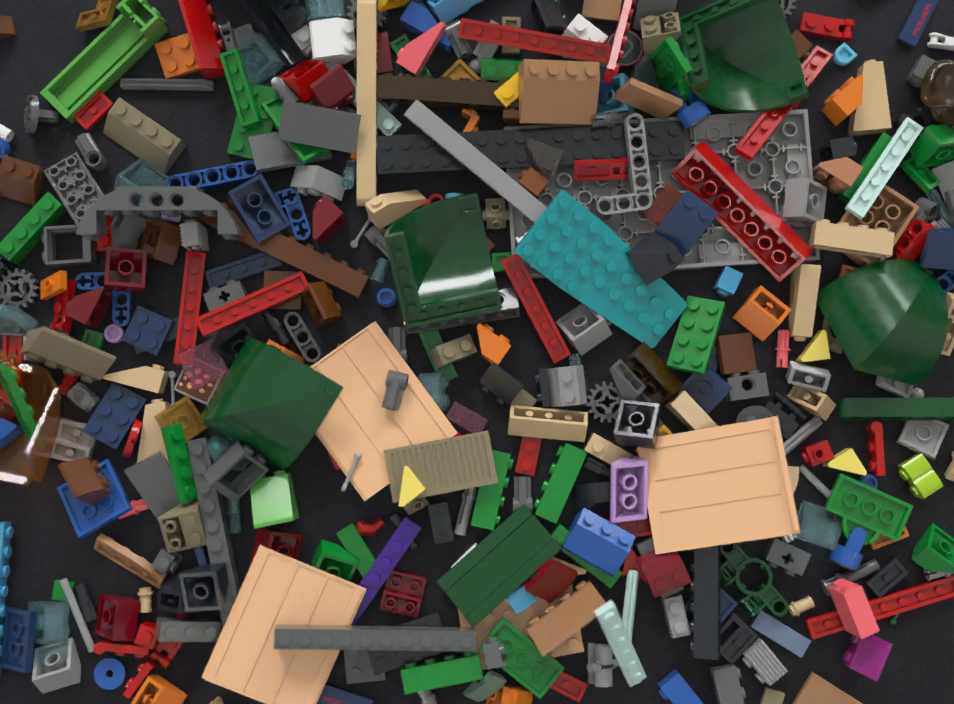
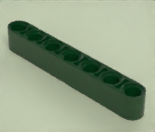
M842 398L838 400L839 419L844 421H954V398Z

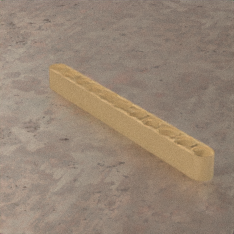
M357 0V114H361L357 139V206H365L366 202L377 196V0Z

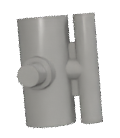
M588 643V683L594 684L596 687L613 686V669L619 665L617 660L613 659L610 645Z

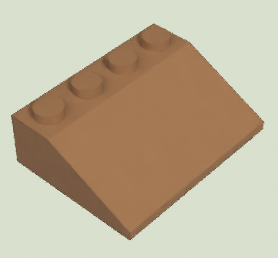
M524 59L518 65L519 123L591 125L595 123V121L591 122V117L596 115L600 62Z
M885 185L861 220L849 211H846L839 222H846L850 224L849 226L857 227V225H867L869 229L875 230L876 228H887L888 232H895L894 247L919 209V206ZM844 253L860 267L885 260L883 258Z
M583 580L575 586V591L571 594L569 592L565 593L559 598V603L555 606L553 604L549 605L543 610V615L539 618L535 616L527 622L529 624L526 627L542 656H545L596 617L594 610L606 604L589 580L587 582Z

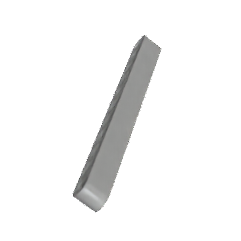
M416 99L405 112L404 116L531 222L535 223L547 208Z

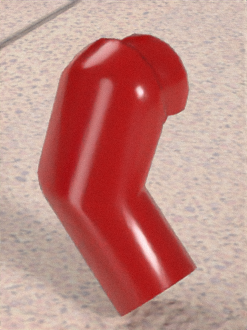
M379 517L372 524L359 521L356 524V529L361 535H374L386 524Z

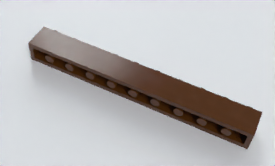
M221 202L233 214L240 226L243 237H238V241L261 252H265L271 257L280 259L282 262L314 278L325 281V283L361 300L371 280L367 276L368 273L359 268L354 270L350 268L351 265L343 260L337 262L333 260L334 256L326 252L321 254L316 251V247L308 243L304 246L299 243V239L291 235L289 237L283 236L281 230L257 243L236 213L231 210L232 207ZM198 214V217H191L218 230V217H206L203 214Z

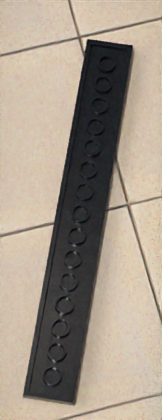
M681 121L644 123L649 162L683 161L685 159L683 124ZM632 123L630 126L636 128L638 123ZM617 124L614 127L572 126L457 132L501 170L536 168L526 146L527 143L560 155L561 159L557 167L574 166V160L628 158L624 124ZM427 134L376 136L379 176L470 171ZM634 137L631 141L633 147L638 148L640 146L639 138ZM637 156L634 159V163H643V160Z

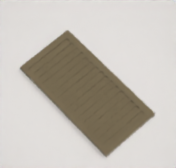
M488 431L384 450L393 503L400 501L404 466H408L425 488L414 499L499 482Z

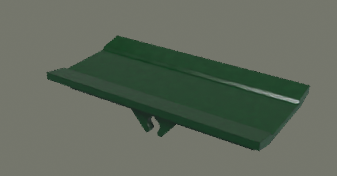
M523 504L436 582L464 615L472 628H474L537 572L538 567L550 560L562 548L533 513Z

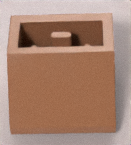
M848 157L820 162L813 168V180L825 185L831 193L841 194L852 186L863 167Z

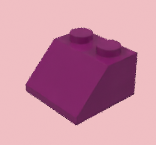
M852 634V643L849 650H846L844 653L843 664L878 681L893 644L874 635L861 639Z

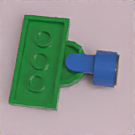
M670 36L652 53L650 60L660 88L659 90L683 100L682 106L677 109L679 113L677 116L684 127L690 130L709 118L711 112L705 102L689 87L685 76L693 69L690 66L689 60L681 52L679 44ZM686 100L689 101L690 106L686 105Z
M839 473L823 509L841 516L840 528L847 540L844 546L835 543L829 556L830 561L852 571L858 570L864 556L860 554L863 545L872 544L877 540L879 534L897 542L899 541L913 505Z

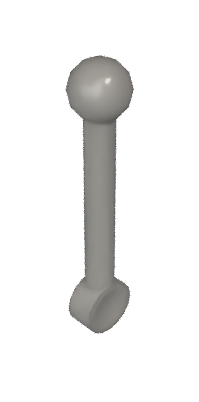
M369 216L356 239L351 241V247H358V241L371 222Z
M174 371L168 373L171 382V405L175 403V390L173 389L176 372Z
M360 453L354 455V462L341 488L343 492L346 491L358 460L362 458Z

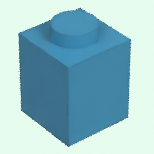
M728 266L723 267L713 289L722 297L727 298V296L734 295L743 273Z
M525 582L506 598L516 614H519L537 601L535 595L525 591Z

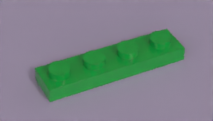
M234 48L219 54L241 127L245 128L260 123V116L240 50Z
M175 423L162 427L161 432L179 504H185L198 499L181 423Z

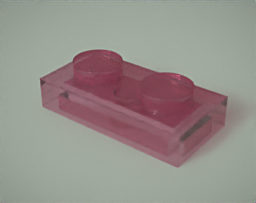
M454 401L446 415L448 420L472 433L482 432L488 419Z

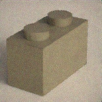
M470 334L436 346L429 352L436 369L470 357L477 350Z

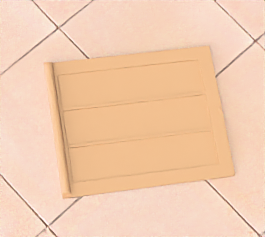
M376 321L311 366L314 370L344 387L316 431V435L346 476L354 462V455L356 453L362 455V458L357 462L350 482L364 501L389 484L384 450L451 438L457 434V431ZM389 370L409 374L406 390L403 391L399 411L382 408L386 391V378Z
M778 416L659 436L656 449L637 447L639 457L648 461L647 507L655 554L800 533Z
M260 545L201 678L265 704H317L340 650L274 649L276 625L351 626L367 589Z

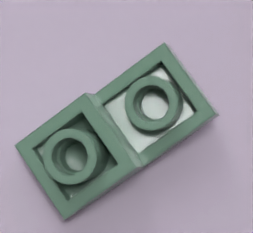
M490 670L481 681H473L463 694L472 700L480 702L496 693L507 681L504 676Z

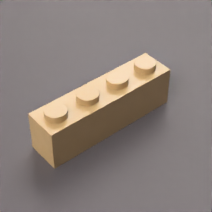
M819 219L811 225L810 248L883 259L892 256L895 232H888L887 228H876L875 230L869 229L867 225H857V227L849 226L850 224L846 222L833 224L830 223V220Z
M510 405L508 435L585 442L588 412Z

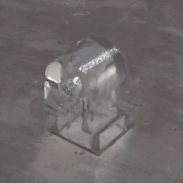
M82 381L77 382L66 394L69 399L86 412H90L100 401Z

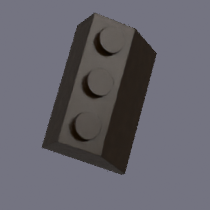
M645 342L623 360L628 368L646 386L642 392L653 403L662 405L683 385L678 377Z

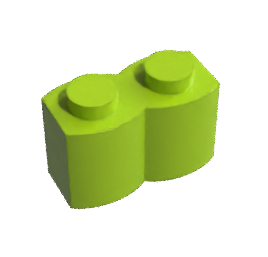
M917 453L898 465L900 477L904 481L907 480L909 482L910 492L919 499H925L943 487L941 480L932 470V467L922 453Z

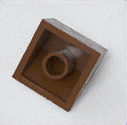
M4 155L0 165V196L35 206L39 201L46 180V175L43 172L46 169L39 165Z
M148 218L137 249L147 250V258L173 265L178 257L179 246L182 243L181 230H179L181 227L166 221Z
M325 281L306 285L301 296L317 329L337 321L341 317L342 311L339 304L335 303L332 297L333 292L330 286H327Z
M84 457L58 465L74 498L94 505L112 493L109 487L111 483L105 475L103 476L101 472L102 466L97 460Z

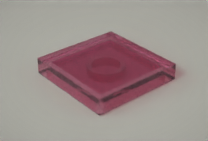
M213 339L176 355L193 391L224 377L228 371L221 355L212 346Z

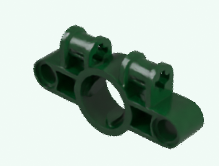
M730 543V548L727 551H723L721 545V555L724 558L721 561L722 585L726 587L733 582L735 587L743 592L738 598L737 603L742 604L748 611V616H755L764 607L776 616L786 615L789 609L788 603L772 585L773 575L768 564L758 558L747 556L737 543ZM757 562L760 570L764 571L763 582L756 585L755 589L747 590L745 589L747 587L739 579L740 570H744L748 563ZM780 601L781 608L775 611L774 604Z

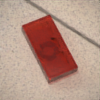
M667 183L655 198L651 207L643 215L659 226L682 194Z

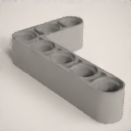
M631 114L624 120L632 193L599 198L595 202V210L599 214L609 215L645 210L651 207L653 203L644 119L640 114ZM632 117L638 120L636 128H632L629 124V120ZM634 137L640 139L641 143L638 148L632 146L631 141ZM637 156L643 160V164L639 168L634 165V159ZM638 176H642L645 179V184L642 187L636 184ZM642 195L647 198V203L644 206H640L638 203V199ZM621 198H626L628 201V206L625 209L619 206ZM605 200L609 203V208L603 212L599 206Z

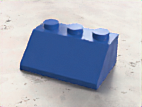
M583 508L575 516L562 549L614 577L629 554L636 536Z

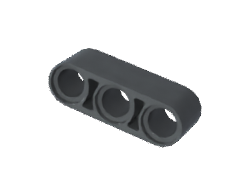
M295 312L288 313L284 318V324L302 355L311 363L318 362L323 358V352L304 319ZM292 317H298V324L296 326H290V319ZM307 333L308 340L301 343L299 341L300 335ZM316 349L318 356L315 359H310L309 352Z

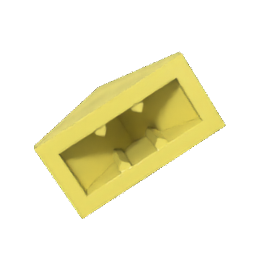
M824 329L818 331L795 361L805 363L830 359L827 332Z
M845 448L834 455V459L826 461L822 465L857 475L866 476L867 473L852 448Z
M404 466L399 506L401 507L425 490L408 466Z

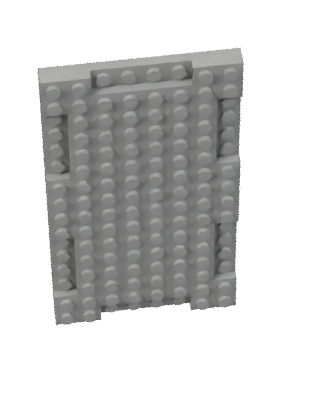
M808 109L791 110L751 162L734 151L763 112L710 115L709 118L690 130L686 129L683 125L685 158L696 146L704 141L809 246L812 224L790 221L783 218L782 212L787 179L810 178L813 180ZM667 117L664 120L661 118L644 119V123L680 121L679 117ZM630 120L629 124L638 123V120ZM548 124L504 127V130L592 125ZM682 161L649 162L653 197L651 207L645 210L603 215L595 210L596 200L601 197L632 193L629 166L626 167L628 178L625 180L574 181V166L557 167L554 176L533 168L549 180L548 186L537 198L542 204L547 207L557 193L563 189L604 222L630 248L657 229L687 189L671 174ZM634 163V165H635L636 167H638V168L641 167L642 164H643V163ZM618 167L613 168V172L618 171ZM529 168L506 169V174L519 184L520 180L518 177L524 170L528 171ZM638 176L636 184L642 187L645 184V179L642 176ZM644 195L639 197V205H646L647 198ZM626 198L620 199V208L625 209L628 206ZM605 200L600 203L601 211H607L609 208V203ZM508 203L511 255L515 254L513 250L518 245L515 238L524 236V233L528 232L534 223ZM715 218L683 257L684 261L673 270L756 265L761 263ZM811 248L813 250L812 253L802 263L820 260L819 249ZM522 259L531 279L546 278L535 268L531 269L530 265Z

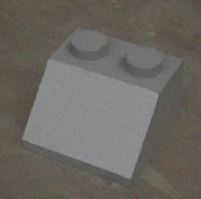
M810 178L787 179L784 190L785 202L782 208L783 218L793 222L813 224L819 219H824L827 187Z
M583 303L556 321L557 326L581 356L612 335L605 319Z
M583 365L546 369L550 407L587 403Z
M73 637L35 649L32 682L42 694L80 682L81 663Z

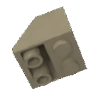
M667 12L664 15L658 16L650 15L640 19L644 54L648 53L649 57L665 39L672 36L674 41H676L681 36L678 12Z
M198 500L179 504L158 517L168 553L207 545Z

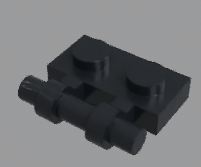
M777 390L773 397L778 401L773 404L769 400L763 407L769 410L773 417L778 416L782 437L788 440L799 426L794 419L798 416L801 420H804L808 415L802 411V407L796 406L791 402L786 394H782ZM783 405L791 411L789 415L781 410Z

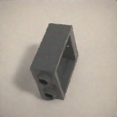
M77 225L44 227V232L41 235L44 244L43 262L52 268L97 265V252L94 251V241L83 239L82 236L83 259L56 260L55 235L76 233L78 227Z
M237 441L203 475L212 488L236 502L269 469L265 464L266 459L259 453L256 455L249 445L246 444L244 446ZM244 456L252 461L232 483L222 478Z

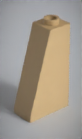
M875 59L865 61L858 68L857 77L860 74L863 76L862 104L850 114L848 136L883 133L892 128L883 61L876 62Z
M800 264L791 272L789 302L791 311L789 312L788 330L790 332L789 337L794 338V341H806L807 338L812 337L821 265Z
M685 390L678 392L665 405L690 431L718 427Z
M163 399L151 400V404L145 405L137 463L158 451L162 452L169 463L161 427L154 416L168 408L170 402H163Z

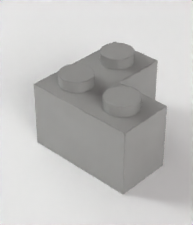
M298 165L295 168L290 187L297 189L296 192L301 195H320L323 197V200L328 197L332 202L334 200L342 201L348 179L320 166Z

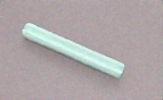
M628 570L622 617V622L631 641L639 578L637 570Z

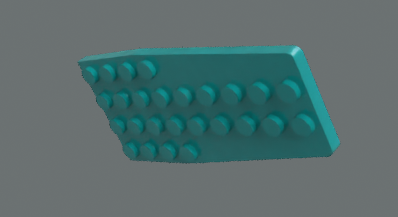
M563 189L557 193L513 250V252L557 287L640 342H645L650 348H654L687 307L686 301L661 277L646 285L625 254L631 248L604 222Z

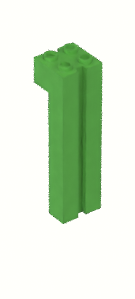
M122 0L116 6L121 14L40 92L72 124L76 121L73 116L99 91L104 94L169 31L165 26L167 23L154 7L148 4L147 0Z

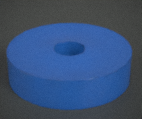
M107 657L101 660L94 670L95 682L106 690L119 687L127 677V667L117 657ZM108 670L113 671V676L108 675Z

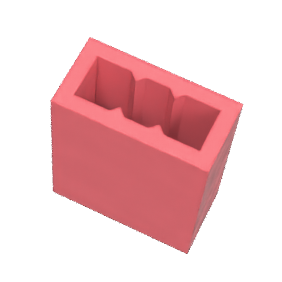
M846 579L834 581L833 585L829 586L828 589L845 631L861 639L879 632L862 586Z

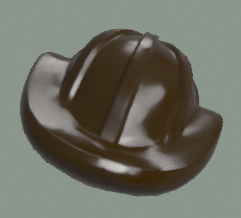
M940 60L933 63L923 78L920 91L921 101L928 106L933 118L941 125L945 124L946 126L954 125V61Z

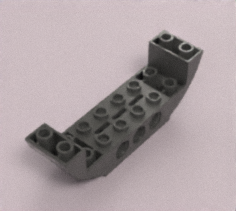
M116 186L115 191L104 195L94 202L82 217L76 231V235L83 236V239L99 241L100 237H106V216L119 217V214H123L127 217H139V214L147 215V217H159V214L167 215V217H179V214H183L186 217H198V214H203L206 217H218V234L223 236V239L238 240V237H243L240 226L233 214L223 204L203 193V190L197 186ZM143 198V203L139 206V201ZM163 198V203L159 206V200ZM183 198L182 205L178 206V201Z

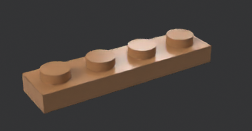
M102 533L96 538L94 546L96 551L158 589L164 584L167 573L163 574L153 568L152 564L144 557L136 555L129 548L118 544L114 539Z

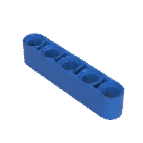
M248 160L173 175L168 178L166 185L174 186L175 183L181 182V186H192L193 180L199 178L200 182L196 186L204 192L243 184L262 174V172L257 173L255 171L254 174L249 175L248 170L255 167L254 161ZM232 171H237L235 178H229ZM218 175V180L211 182V177Z

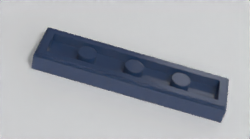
M261 252L204 272L210 288L222 287L230 280L236 279V281H240L263 273L264 270L269 271L281 267L283 264L280 259Z

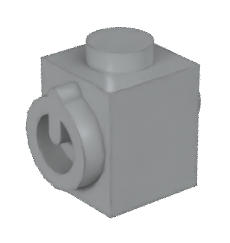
M305 25L291 36L303 55L311 57L313 55L310 28Z

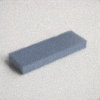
M762 610L756 614L750 624V627L801 658L811 643V640Z

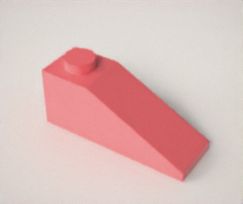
M440 22L405 45L404 48L402 47L397 54L398 59L396 63L412 73L420 75L448 25Z

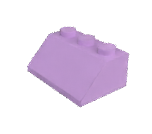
M638 456L619 458L611 464L610 522L647 519L648 461Z

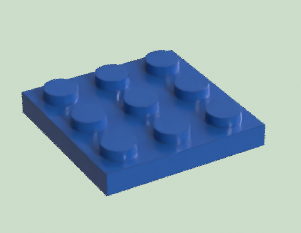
M108 458L100 462L103 476L105 475L111 483L109 487L112 493L94 505L74 498L67 482L57 487L78 538L82 539L133 509L116 470Z

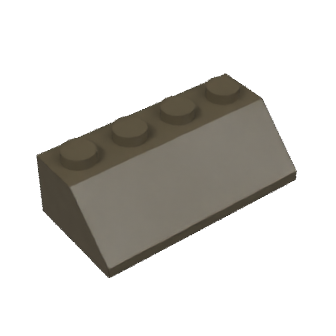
M120 97L107 114L103 133L164 176L187 146L177 136Z
M45 326L28 331L20 352L27 355L26 358L29 360H40L45 362L44 365L49 368L62 369L64 374L70 376L77 375L81 377L82 381L87 383L101 380L116 359L114 355Z

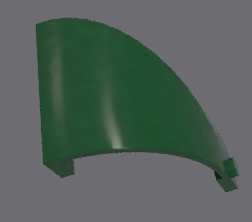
M718 0L679 18L684 56L689 60L690 66L693 69L688 74L689 85L693 92L704 102L730 112L757 113L779 109L810 97L800 59L778 0Z
M477 192L443 199L422 206L400 217L388 227L384 239L406 329L502 309Z
M904 259L879 261L842 275L818 292L817 304L855 370L918 386L931 372L944 347L948 329L947 302L943 289L933 274V268L920 267L918 262Z
M248 338L197 421L235 443L238 441L244 446L246 444L249 445L256 455L259 453L269 463L280 469H285L309 443L344 387L286 353L259 340Z

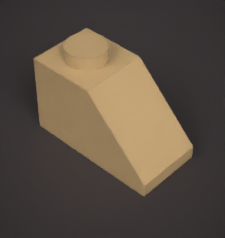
M794 384L787 395L789 400L810 414L825 421L836 406L828 395L815 389L800 387V385L796 386V384Z

